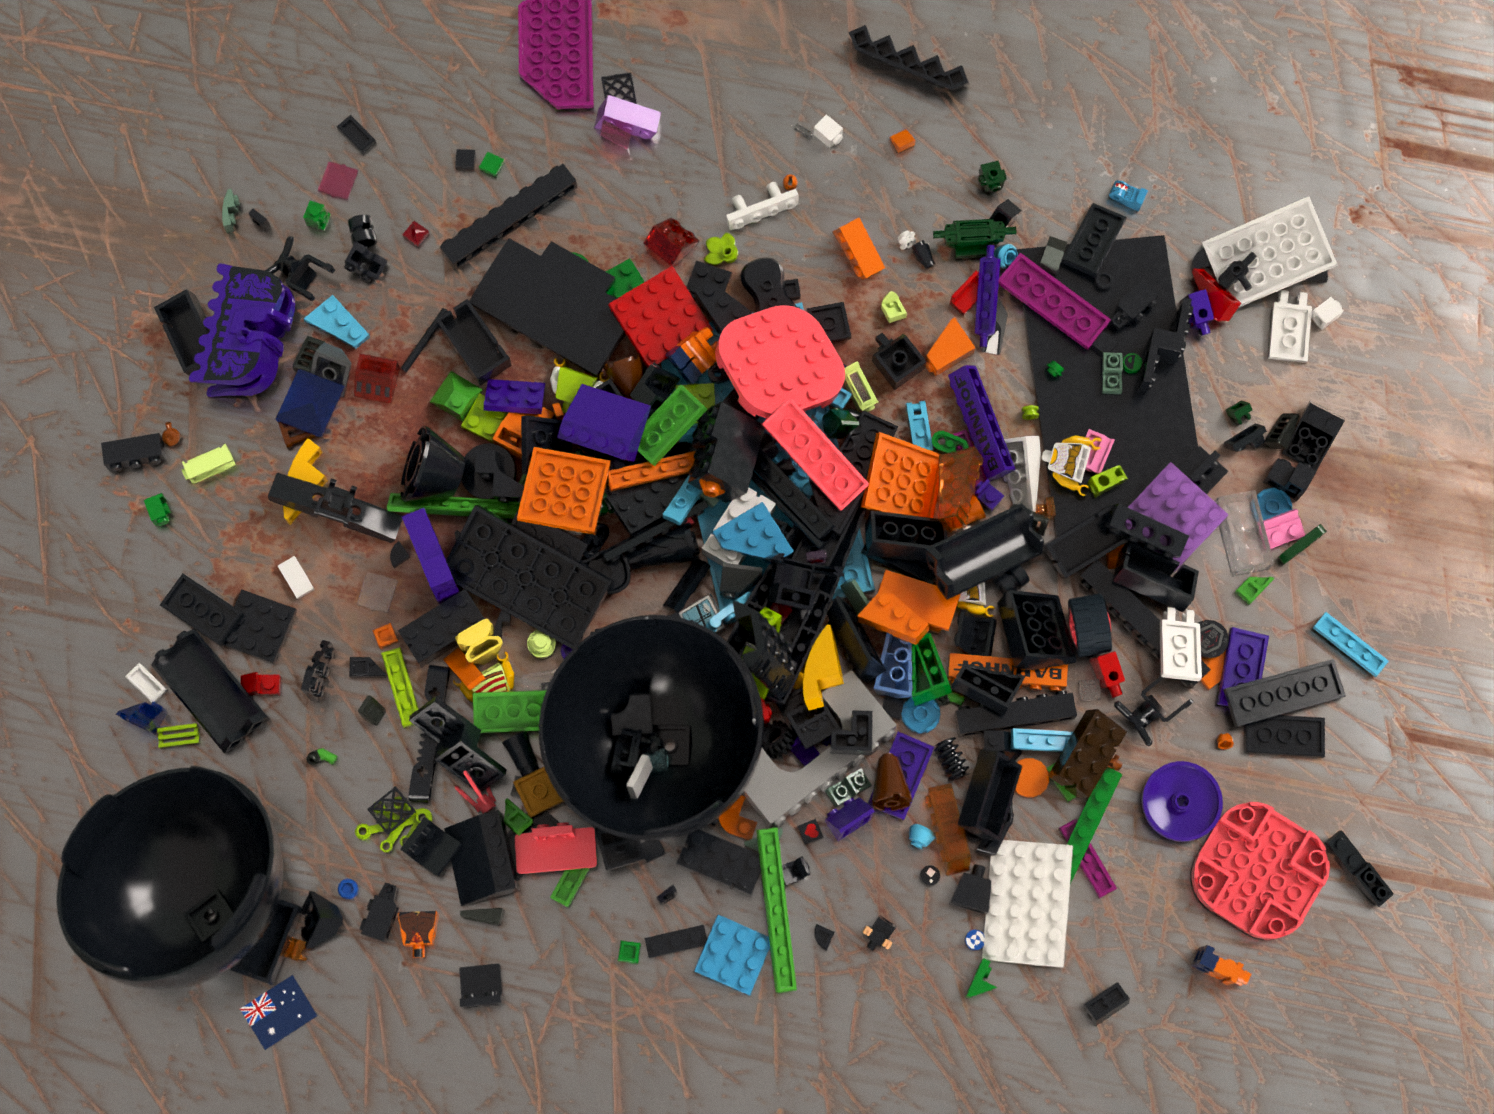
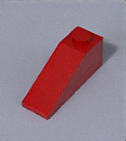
M1193 268L1192 274L1199 291L1204 289L1207 291L1214 320L1218 322L1230 321L1241 305V302L1228 290L1224 291L1218 286L1219 282L1204 269Z

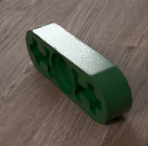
M1322 524L1318 525L1284 551L1278 558L1285 565L1323 536L1327 530Z

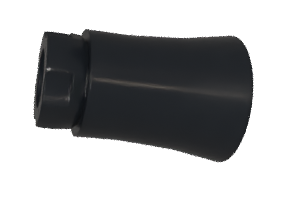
M527 731L514 735L502 742L514 761L517 770H520L522 777L540 769Z

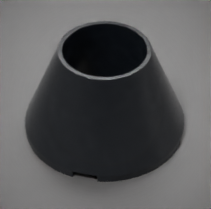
M422 426L417 432L420 435L417 442H412L402 474L401 485H404V492H400V498L406 502L454 496L464 471V455L432 429Z

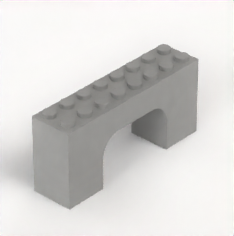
M851 669L843 676L844 684L827 688L822 692V697L841 730H851L852 710L873 711L871 753L873 754L882 741L887 743L894 737L897 725ZM829 747L801 770L787 772L778 768L766 752L761 749L755 772L742 795L769 828H778L785 822V817L789 814L794 816L798 813L804 802L807 804L812 802L816 798L817 792L820 790L824 792L832 785L831 783L836 777L839 780L845 776L850 766L856 767L863 761L864 755L830 754Z

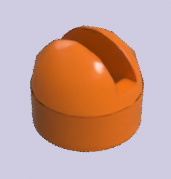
M792 174L786 175L783 179V187L788 191L796 189L798 185L797 178ZM789 179H792V185H788Z
M1220 733L1217 737L1218 747L1222 750L1230 749L1234 745L1233 738L1229 733Z

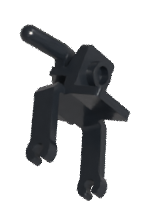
M288 236L279 259L265 271L274 274L280 270L281 275L287 278L286 284L291 290L313 302L315 297L306 289L317 273L308 264L313 263L332 274L335 269L331 264L324 263L309 254L304 255L301 260L297 261L290 255L294 238Z
M1161 675L1142 691L1141 696L1145 702L1133 712L1120 701L1114 703V707L1129 722L1133 721L1136 725L1134 728L1146 746L1153 744L1151 737L1145 729L1158 717L1163 722H1169L1182 710L1194 703L1190 698L1165 718L1164 716L1167 712L1153 695L1146 696L1148 691L1165 678L1161 677Z

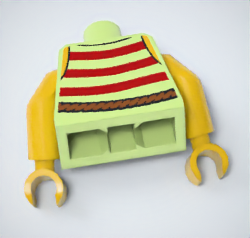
M505 652V659H500L499 655H497L498 663L481 672L486 679L469 691L462 682L457 684L453 680V683L456 687L460 688V691L467 700L473 702V693L512 690L514 687V671L509 662L508 653Z

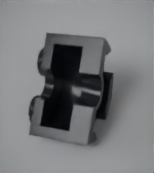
M355 241L345 260L344 268L349 272H356L361 275L360 278L362 280L370 282L371 279L378 280L388 260L370 252L365 246Z

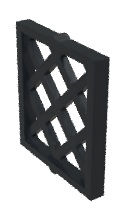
M631 72L601 77L605 99L607 95L616 97L618 93L624 95L622 100L629 98L632 100L631 103L637 104ZM620 77H627L624 82L619 79ZM607 79H615L612 83L606 81ZM617 81L622 84L619 89L614 86ZM624 86L629 88L627 93L621 91ZM611 88L616 90L614 95L609 93ZM631 91L633 93V98L629 96Z
M396 786L367 809L387 835L416 813L408 799L404 797ZM395 792L400 794L402 800L395 799ZM392 793V799H386ZM384 801L391 802V809L383 808ZM381 802V808H376L375 806ZM394 802L401 803V810L393 809ZM404 803L408 804L411 811L403 810ZM373 810H380V818L374 815ZM383 811L390 812V819L382 818ZM393 812L400 813L399 820L392 819ZM403 813H409V815L402 820ZM382 821H389L388 829L383 826ZM392 822H399L391 829Z

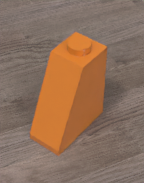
M955 317L950 320L926 355V368L930 373L933 372L935 376L974 354L975 346Z

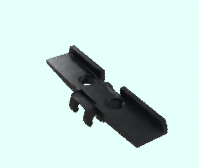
M276 474L268 494L269 501L317 518L318 515L343 523V526L389 543L395 541L402 522V516L354 498L357 487L352 485L350 491L335 486L337 480L331 478L328 488L284 474ZM314 495H320L322 497L319 498L318 501H313L312 499ZM352 508L359 509L360 514L358 516L353 514Z

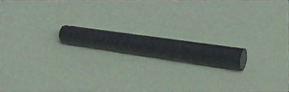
M442 308L436 318L440 317L448 310ZM436 318L400 368L404 373L408 372L438 329Z

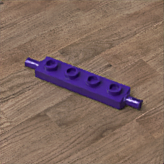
M987 245V254L980 258L975 334L980 336L979 347L983 348L987 347L988 336L995 334L1001 259L994 257V245Z

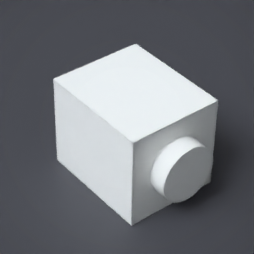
M827 114L814 126L813 135L829 148L834 144H839L843 138V128Z
M1330 297L1313 310L1311 318L1323 330L1340 317L1343 312L1342 306L1338 301Z

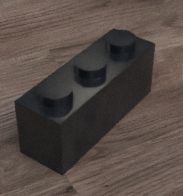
M159 433L101 443L103 463L110 471H120L124 467L138 468L142 464L148 463L156 465L166 460L164 442Z

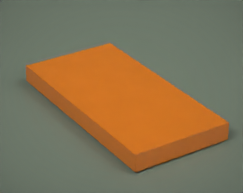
M885 570L879 591L885 587L929 625L949 631L961 593L947 600L936 585Z

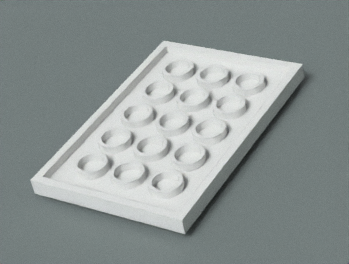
M1309 196L1202 242L1217 281L1219 276L1234 261H1243L1251 252L1257 256L1248 266L1249 272L1246 275L1252 288L1245 291L1240 281H1237L1228 289L1241 302L1239 307L1338 266Z
M1003 840L997 854L991 856L989 880H991L989 912L985 916V938L982 959L995 962L1064 968L1073 845Z

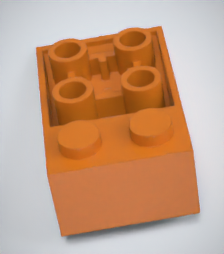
M544 407L542 408V414L509 412L493 436V444L503 447L510 454L522 459L521 416L527 415L553 419L554 412Z

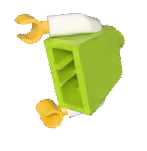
M558 358L554 359L555 367L550 378L552 390L556 394V398L564 401L562 406L564 413L567 412L582 384L596 388L608 380L602 379L604 372L600 373L598 379L597 377L567 368L565 359L562 364H558Z

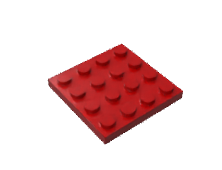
M673 265L608 304L647 368L654 362L660 364L668 359L665 354L693 331L698 332L704 327H708L711 332L713 331Z

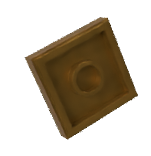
M545 767L513 781L530 818L564 802L550 782Z

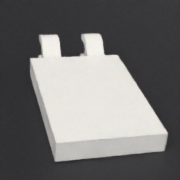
M1281 290L1278 293V302H1274L1272 306L1268 359L1306 363L1308 361L1312 306H1306L1308 293L1300 292L1297 295V304H1288L1289 291Z
M1167 607V612H1163V619L1159 622L1161 677L1200 681L1202 679L1200 624L1194 623V610H1186V614H1182L1181 622L1175 621V608Z

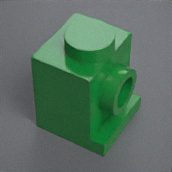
M310 200L303 218L307 226L325 231L331 213L326 211L323 204Z
M162 493L144 500L150 519L155 526H163L170 522L168 514L171 511L167 504V499Z

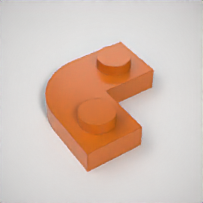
M741 795L719 817V822L728 834L748 841L753 837L757 822L739 816L745 797Z

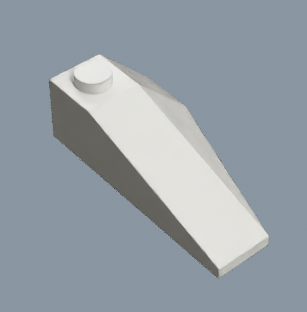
M1039 436L1004 439L1016 469L1003 477L1010 488L1011 500L1013 504L1019 505L1022 503L1027 509L1036 512L1041 461Z

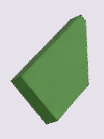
M1248 577L1235 593L1250 605L1274 578Z
M508 798L505 800V825L519 836L533 824V820Z

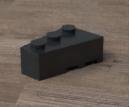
M708 278L695 292V300L720 335L730 322L752 314V311Z
M964 663L951 688L1004 716L1025 676L1007 674L1005 671H992L985 667Z

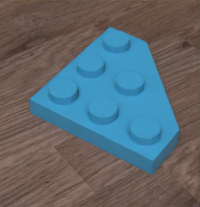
M763 502L712 532L723 550L734 551L755 558L765 559V557L774 553H784L783 557H787L794 552Z

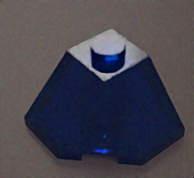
M143 702L119 710L116 713L119 718L156 735L157 728L161 726L167 714L162 710L163 707L155 702H152L151 705Z

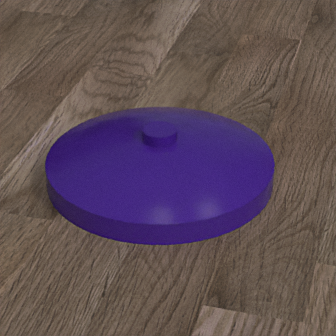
M1185 761L1165 764L1158 768L1144 785L1142 809L1145 818L1157 833L1167 839L1179 842L1197 840L1215 827L1222 813L1223 798L1217 781L1206 769L1197 764Z

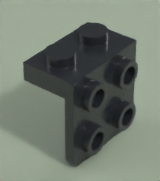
M962 609L957 618L958 631L954 636L956 647L968 655L991 656L997 620L994 618L975 617L968 610Z

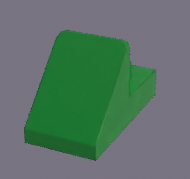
M984 958L981 959L965 995L966 998H971L997 988L983 981V978L987 979L992 968L989 967L991 961Z

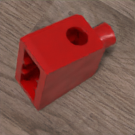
M1116 651L1089 659L1102 689L1108 688L1112 698L1122 695L1123 692L1119 683L1124 682L1125 678Z

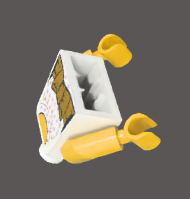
M1074 435L1064 439L1061 443H1055L1052 451L1045 450L1042 454V460L1049 462L1048 469L1053 471V477L1061 486L1072 491L1077 490L1081 496H1086L1080 492V489L1084 486L1090 489L1089 486L1084 484L1078 485V483H1082L1091 448L1095 451L1101 449V447H1095L1093 442H1102L1100 438L1090 440L1087 437Z
M985 582L961 593L957 604L958 608L966 609L972 614H983L985 618L994 617V615H989L987 612L988 609L994 610V606L984 608L986 605Z

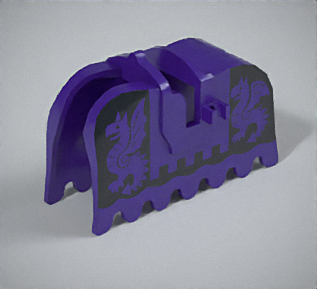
M219 263L217 265V272L223 275V279L214 282L212 285V289L219 293V296L208 302V308L214 311V315L206 317L203 321V325L210 329V332L199 338V344L205 347V351L197 353L194 357V361L201 368L191 372L189 381L216 384L208 387L206 393L208 397L253 396L267 389L276 377L279 357H282L284 344L279 339L284 337L286 331L291 330L295 313V298L291 290L284 286L281 280L271 272Z

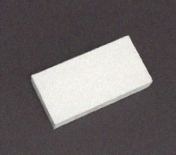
M295 556L278 565L297 599L315 590Z
M140 663L125 676L153 705L168 691Z
M642 754L626 785L629 795L633 799H638L653 769L648 755Z

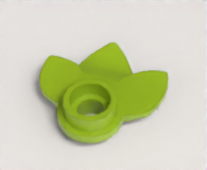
M725 233L722 238L711 237L706 240V246L710 251L704 258L706 263L719 265L722 262L732 263L737 259L738 250L735 247V239L731 234Z

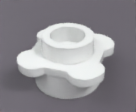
M904 231L899 235L898 242L901 244V250L910 248L916 242L913 231Z

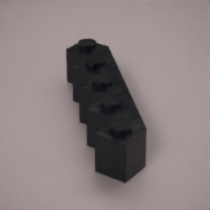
M866 25L849 32L855 50L861 54L952 92L970 85L962 65L945 72L938 55L921 62L914 45L897 52L890 35L873 42Z

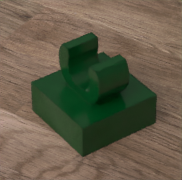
M1241 400L1225 410L1229 417L1234 418V421L1241 425V417L1244 415L1245 419L1250 420L1251 415L1248 412L1253 409L1250 403Z

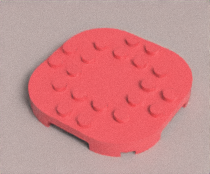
M775 306L730 322L723 329L715 349V357L719 369L723 368L739 395L738 402L754 417L758 415L767 419L789 397L803 411L818 406L824 408L836 399L844 384L845 369L843 362L824 329L811 314L797 307Z
M1249 802L1232 807L1220 817L1194 860L1191 879L1196 896L1207 909L1252 937L1273 940L1291 934L1304 922L1310 907L1321 888L1327 882L1330 861H1328L1324 844L1312 831L1303 829L1267 804Z

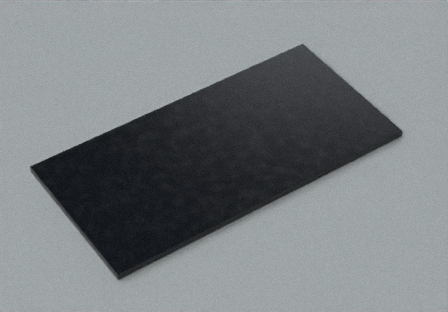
M1165 235L1116 240L1100 271H1108L1113 275L1114 282L1109 290L1101 291L1097 289L1094 285L1095 277L1062 263L1059 265L1056 276H1053L1110 319L1116 314L1118 302L1142 279L1159 294L1156 306L1150 311L1147 309L1143 313L1144 317L1138 323L1134 321L1130 326L1126 324L1119 330L1109 323L1104 329L1106 333L1118 341V344L1111 353H1122L1123 359L1127 354L1135 353L1141 357L1142 366L1147 341L1153 329L1158 328L1173 332L1177 313ZM1067 244L1063 256L1065 255L1070 244ZM1046 246L1017 249L1018 255L1022 253L1039 266ZM1023 303L1036 401L1039 407L1038 413L1043 450L1052 451L1055 443H1061L1064 439L1074 435L1086 437L1088 430L1091 429L1110 439H1115L1102 472L1120 465L1128 478L1121 485L1113 487V489L1104 492L1096 498L1092 491L1084 486L1080 489V492L1086 496H1081L1077 490L1072 491L1061 486L1053 477V471L1048 469L1049 462L1045 461L1055 534L1058 536L1086 518L1094 516L1093 514L1108 505L1119 503L1129 507L1170 462L1178 468L1198 448L1183 353L1174 365L1159 361L1154 371L1156 372L1155 382L1152 383L1151 389H1147L1145 395L1137 393L1142 366L1136 373H1128L1123 369L1121 394H1102L1103 356L1092 347L1086 350ZM1054 360L1063 367L1062 376L1057 375L1054 377L1047 371L1049 368L1047 363L1050 364ZM1085 470L1082 483H1078V485L1084 484L1088 486L1087 482L1089 479L1097 475V473Z

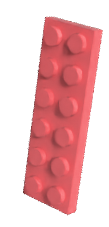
M791 397L761 424L839 511H842L869 485L864 477Z

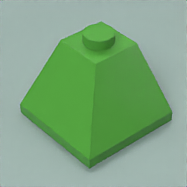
M450 371L430 403L463 422L479 393L482 394L483 389Z

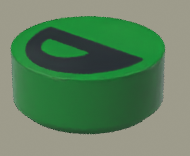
M1135 353L1127 354L1123 359V369L1128 373H1136L1140 370L1142 366L1141 357Z

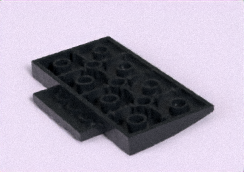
M509 238L469 301L477 309L598 377L626 335L608 306L609 303L616 300V298L607 294L615 282V277L552 241L540 256Z
M475 505L446 560L455 584L569 648L574 649L584 637L614 580L580 562L589 544L565 530L517 521L518 511L510 523L480 505Z

